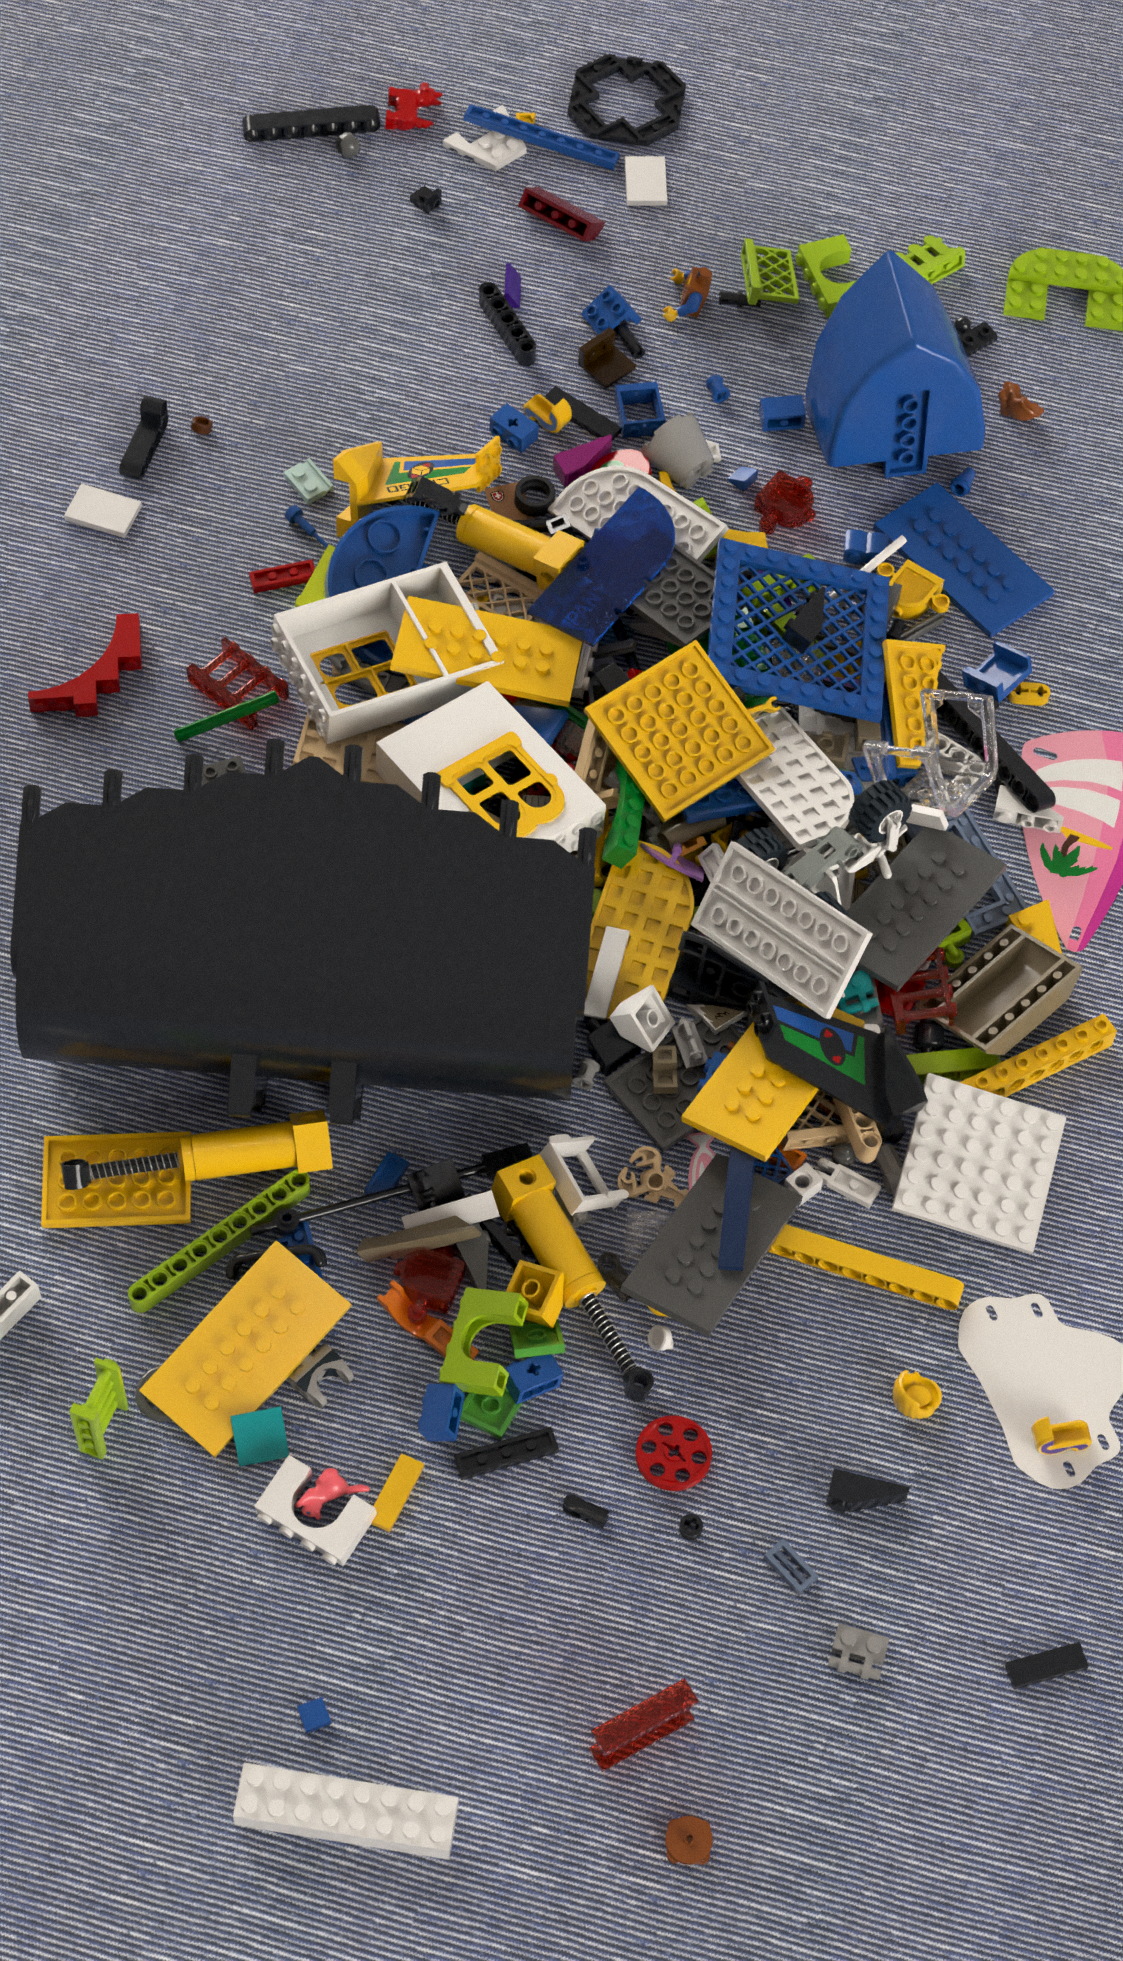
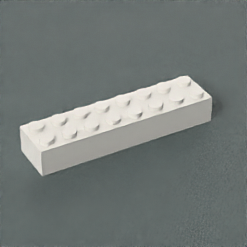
M244 1763L233 1819L234 1824L237 1826L449 1860L458 1811V1797Z

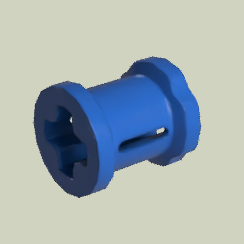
M717 374L706 380L705 386L711 391L714 402L721 403L729 398L730 391L724 386L721 375Z

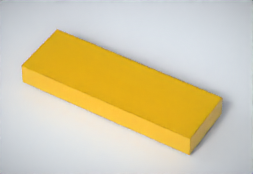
M401 1453L373 1506L376 1509L377 1515L372 1520V1525L389 1533L391 1532L424 1469V1463Z

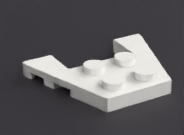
M503 105L493 110L494 112L509 116ZM495 131L489 132L471 144L457 132L443 140V147L446 149L451 147L457 150V154L461 156L468 155L474 158V162L493 171L501 169L526 154V146L523 140Z

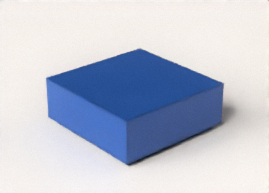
M322 1697L297 1706L306 1733L331 1725V1720Z

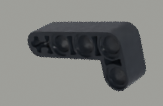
M144 395L140 404L141 420L126 449L119 468L120 475L138 480L143 479L168 425L167 401L149 395Z

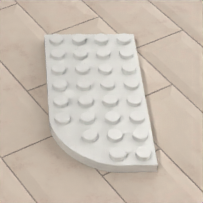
M783 707L775 713L766 712L754 717L753 719L776 750L767 758L735 777L798 851L803 850L807 846L810 848L818 845L816 839L819 838L821 841L825 839L828 832L835 826L845 829L850 821L848 819L849 811L854 803V792L846 777Z

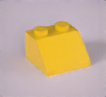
M519 1260L505 1292L520 1293L528 1301L529 1306L525 1320L553 1328L563 1307L564 1274L554 1269Z

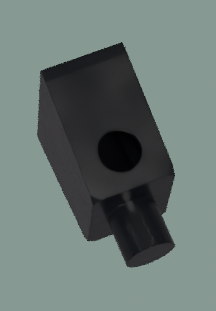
M593 1018L586 1024L585 1028L591 1033L587 1037V1049L595 1062L600 1065V1070L605 1077L641 1053V1047L620 1036L611 1020L602 1025L596 1018Z

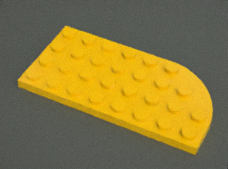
M638 841L637 855L622 869L614 865L611 866L591 923L586 998L606 926L630 931L606 1021L611 1020L609 1018L621 1002L650 985H654L662 1001H665L669 981L679 957L680 950H678L682 933L685 930L689 931L694 915V895L688 876L662 863L647 853L640 845L644 843L669 859L672 856L670 853L656 845L643 841Z

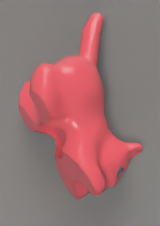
M328 1468L317 1478L315 1487L309 1488L295 1504V1507H302L301 1512L303 1515L319 1520L321 1518L322 1506L325 1503L345 1494L368 1492L370 1488L362 1484L349 1486L335 1468Z

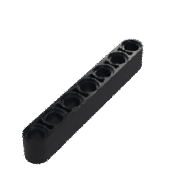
M374 105L251 114L242 119L243 136L248 142L333 136L347 132L352 134L369 133L379 130L381 126L379 111Z

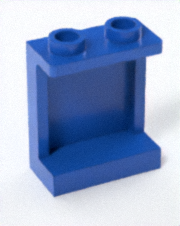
M995 641L993 643L994 652L976 669L967 666L962 670L965 688L986 698L992 697V700L995 699L1000 703L1032 673V666L1029 655L1007 644Z

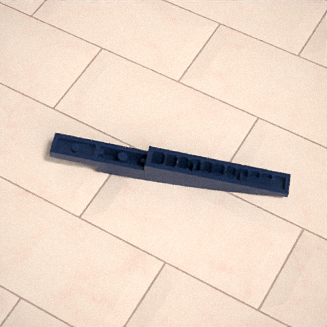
M730 1146L718 1269L743 1271L756 1157L733 1146Z

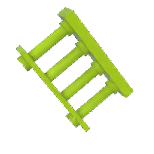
M95 1358L94 1366L97 1380L85 1404H72L69 1414L79 1451L103 1460L107 1452L103 1436L116 1408L127 1411L129 1406L120 1366L111 1359L105 1358L102 1360Z

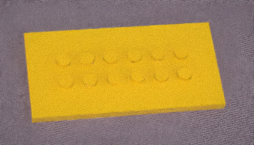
M408 596L407 602L428 638L423 641L407 611L404 610L391 662V671L430 679L443 677L429 652V648L435 649L448 674L490 661L502 662L504 660L503 664L500 663V665L456 678V684L476 688L488 681L502 694L569 707L584 632L474 609L498 649L490 657L482 643V640L486 638V632L482 629L475 630L461 606Z
M797 1001V1002L795 1003V1004H798V1005H800V1006L809 1008V1007L806 1006L805 1004H803V1003L801 1004L799 1001ZM835 1008L831 1016L862 1028L865 1027V1021ZM752 1022L682 1114L681 1118L682 1122L766 1162L819 1089L767 1060L759 1037L755 1035L754 1022Z
M276 1240L139 1389V1392L216 1458L234 1438L230 1416L258 1411L352 1305Z

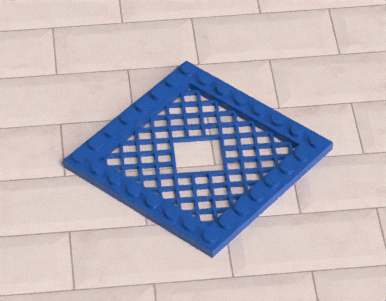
M720 537L717 546L707 655L732 690L740 686L744 693L766 698L776 696L779 701L879 723L882 719L885 669L882 642L886 640L890 577ZM747 569L755 576L750 580H747L742 574ZM755 569L765 572L759 574ZM770 574L776 582L769 585L763 577ZM778 575H782V576H786V577L780 579V578L778 577ZM738 577H739V579L743 582V583L740 584L739 586H738ZM791 579L797 587L790 590L784 582ZM799 580H804L807 582L802 584ZM759 581L764 586V589L757 591L752 583ZM812 584L818 591L821 588L819 584L828 586L825 588L824 597L828 604L824 605L823 616L827 621L822 623L821 629L822 634L826 638L809 647L804 654H796L770 623L798 609L802 604H807L806 599L800 601L796 597V592L801 590L808 598L811 593L806 589L807 586ZM780 586L786 593L779 596L773 588ZM747 587L753 595L746 598L740 590ZM832 589L840 596L835 600L827 594ZM840 589L846 590V591H849V592H847L846 594H844ZM769 592L774 600L768 603L762 594ZM853 594L861 601L856 605L848 598ZM737 595L742 600L738 603H736ZM790 597L796 604L789 608L783 600ZM757 598L763 606L756 609L750 602L751 600ZM843 600L850 608L843 611L837 603ZM779 603L784 611L778 614L772 606ZM746 604L752 612L745 615L738 607ZM863 605L864 615L858 610V608L862 607ZM833 607L838 615L832 618L826 609ZM767 609L773 617L766 620L760 612ZM735 612H736L737 615L740 617V618L737 619L736 621H735ZM854 612L859 617V620L853 623L847 614ZM755 615L762 623L754 626L749 618ZM843 618L848 626L842 629L836 621ZM743 621L750 628V630L744 633L737 626ZM861 623H863V632L857 627ZM831 624L838 632L830 635L824 627ZM766 627L771 632V635L765 638L759 630ZM853 629L859 637L852 640L846 634L847 631ZM734 631H735L739 636H737V637H735V638L733 639V635H734ZM754 633L761 641L753 644L747 636ZM841 635L847 643L840 646L835 640L836 637ZM776 638L782 646L775 649L768 641ZM741 639L749 646L743 651L736 644ZM861 640H862V649H860V648L856 645V643H858V642L861 641ZM829 641L836 648L831 653L823 646ZM764 644L770 653L763 655L758 650V647ZM850 646L857 653L852 658L845 651ZM732 648L737 652V654H735V655H733V656H732ZM819 648L825 656L818 659L813 654V650ZM785 649L792 656L786 661L779 654V652ZM753 651L759 659L752 662L746 654ZM840 653L847 661L839 664L833 656ZM807 654L813 660V663L806 665L801 657ZM775 656L781 664L773 667L767 659ZM741 657L747 665L741 668L734 660ZM859 658H861L860 667L855 662ZM829 659L835 667L828 670L822 662ZM796 661L802 669L795 672L789 665L790 663ZM763 662L769 670L762 673L756 665ZM850 664L856 670V673L849 675L844 667ZM818 666L824 674L817 677L811 669ZM784 667L791 675L784 678L778 670ZM838 670L845 677L840 682L832 675ZM806 672L812 680L806 683L799 675ZM858 676H860L859 685L854 680ZM828 677L834 685L828 688L821 680ZM849 682L856 690L849 693L842 685Z

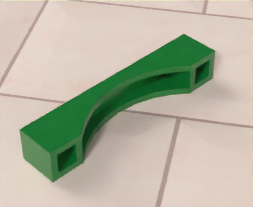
M617 759L615 773L620 780V797L613 823L604 841L602 860L622 869L637 855L645 796Z

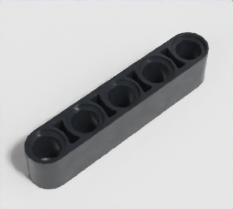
M492 282L482 283L479 287L480 307L517 362L522 366L533 365L536 360L535 341L497 285Z

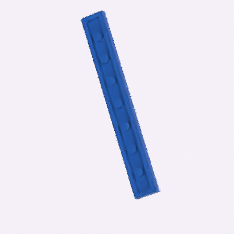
M473 104L469 105L463 117L465 122L613 171L620 157L618 152Z

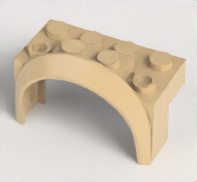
M588 718L575 773L606 804V810L617 808L620 794L617 793L618 789H612L604 782L616 767L617 757Z

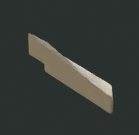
M452 1216L390 1233L386 1236L364 1238L357 1249V1254L367 1263L386 1257L396 1260L480 1237L481 1232L461 1218Z

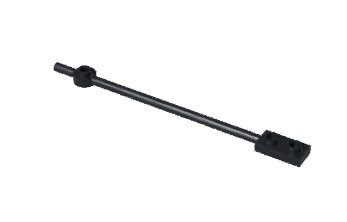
M528 1142L482 1154L481 1164L456 1171L459 1179L486 1172L490 1180L495 1178L497 1171L529 1159L533 1155ZM408 1183L298 1214L292 1209H281L276 1213L274 1220L251 1226L250 1232L252 1236L277 1230L280 1234L290 1235L297 1231L299 1223L412 1193V1190ZM288 1217L291 1220L286 1222L283 1218Z

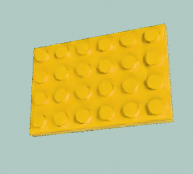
M191 1131L44 1136L42 1229L191 1223V1182H185L184 1171L180 1172L178 1167L173 1168V1170L171 1168L167 1170L162 1169L160 1172L155 1170L154 1172H141V1174H128V1176H115V1178L112 1176L108 1179L105 1177L102 1180L100 1178L95 1179V1181L92 1179L87 1187L76 1190L64 1188L61 1169L62 1162L72 1159H84L92 1165L95 1162L97 1164L101 1162L106 1163L108 1160L113 1162L114 1160H127V1158H140V1156H153V1154L156 1156L160 1155V1153L163 1155L166 1152L168 1154L173 1153V1151L176 1153L177 1148L180 1147L179 1136H190Z

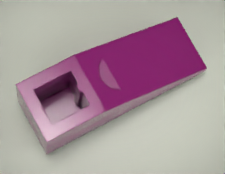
M611 434L553 455V470L564 487L569 486L579 477L589 473L599 459L612 451Z

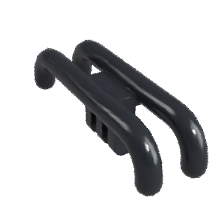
M303 1244L285 1247L294 1256L311 1255L317 1267L323 1268L327 1265L324 1251L316 1245ZM267 1250L240 1253L233 1256L226 1266L227 1279L237 1280L240 1267L246 1263L257 1262Z

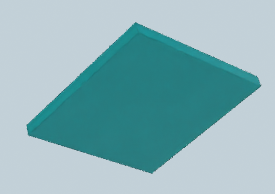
M281 1406L230 1416L239 1467L288 1457L289 1449Z

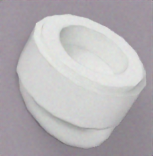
M661 1325L652 1327L648 1334L650 1347L658 1351L672 1349L674 1343L670 1329Z

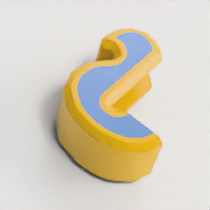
M535 394L523 405L525 415L532 421L537 419L539 424L550 433H558L572 418L571 407L564 398L558 404L553 405L541 394Z

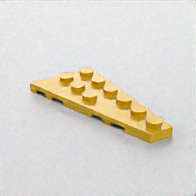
M886 639L882 642L896 767L917 769L921 766L926 743L924 739L926 731L929 729V715L934 705L938 685L937 677L942 666L941 658L942 653L945 652L946 645Z

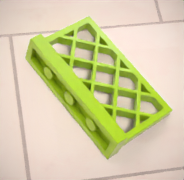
M745 238L740 257L748 304L756 305L758 299L798 304L799 294L791 250L755 246L753 239ZM777 256L786 257V259L782 260ZM769 260H772V261L775 262L776 264L773 265L772 263L769 262ZM782 267V268H784V269L787 270V271L784 272V271H782V270L779 269V268ZM771 272H774V273L777 274L778 276L775 277L774 275L771 274ZM762 277H765L770 281L766 282L762 279ZM784 279V280H786L787 282H789V284H786V283H784V282L781 281V280ZM776 284L780 287V289H777L772 285ZM767 289L771 293L763 292V290Z

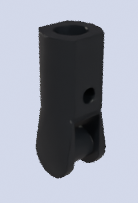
M570 1494L564 1498L563 1511L565 1514L599 1528H604L609 1517V1510L586 1502L576 1495Z

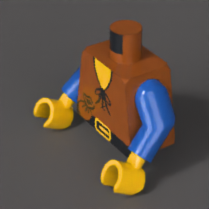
M695 266L684 273L675 268L672 270L675 276L670 277V279L678 285L684 282L680 304L675 311L671 306L665 307L663 309L665 314L662 316L668 322H673L678 315L679 317L689 315L698 318L709 294L712 272L706 267Z

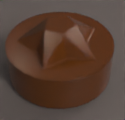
M196 416L192 419L190 427L196 433L209 434L211 433L213 423L206 417Z

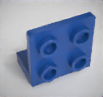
M611 285L606 287L581 312V315L598 335L609 327L614 329L623 319L627 322L631 319L636 325L642 320L624 297Z

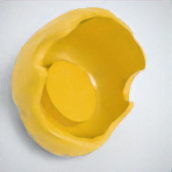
M908 1370L901 1372L894 1382L892 1393L896 1409L911 1419L930 1417L942 1401V1392L939 1386L934 1381L920 1376L917 1371H914V1373H908Z

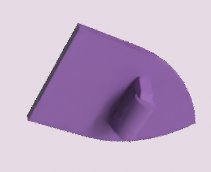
M641 843V848L662 863L700 882L703 881V867L679 856L682 853V845L680 843L673 845L672 852L664 849L672 855L670 859Z

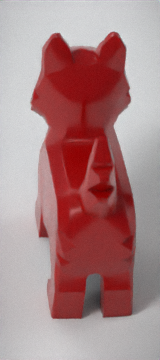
M422 82L418 90L396 89L389 86L388 106H394L395 112L386 110L385 129L405 131L414 127L427 129V127L432 126V121L417 117V111L420 107L442 105V102L437 98L443 96V93L436 92L433 88H430L427 82Z

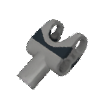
M322 1344L314 1353L310 1352L290 1374L287 1381L304 1399L318 1408H323L328 1402L320 1392L318 1387L320 1382L325 1378L333 1377L350 1383L354 1379V1375L343 1359L327 1344Z

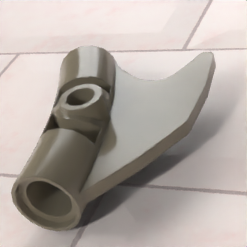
M682 812L662 823L657 838L660 845L669 851L673 849L675 843L682 844L702 834L725 828L727 825L726 817L687 824Z

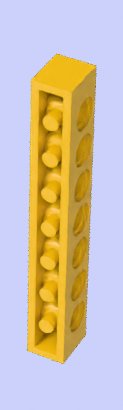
M1103 1013L959 1083L1007 1097L1112 1046L1117 1030Z

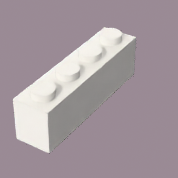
M20 1270L0 1290V1340L41 1298L38 1284Z

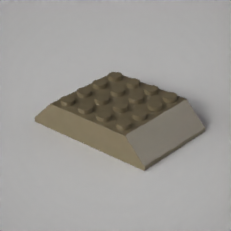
M1010 924L918 1002L915 1008L984 1053L1005 1055L1068 1000L1083 968L1043 942Z

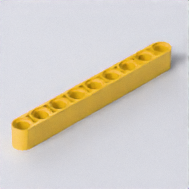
M787 1224L768 1250L770 1253L947 1310H956L958 1308L964 1289L963 1282L958 1279Z

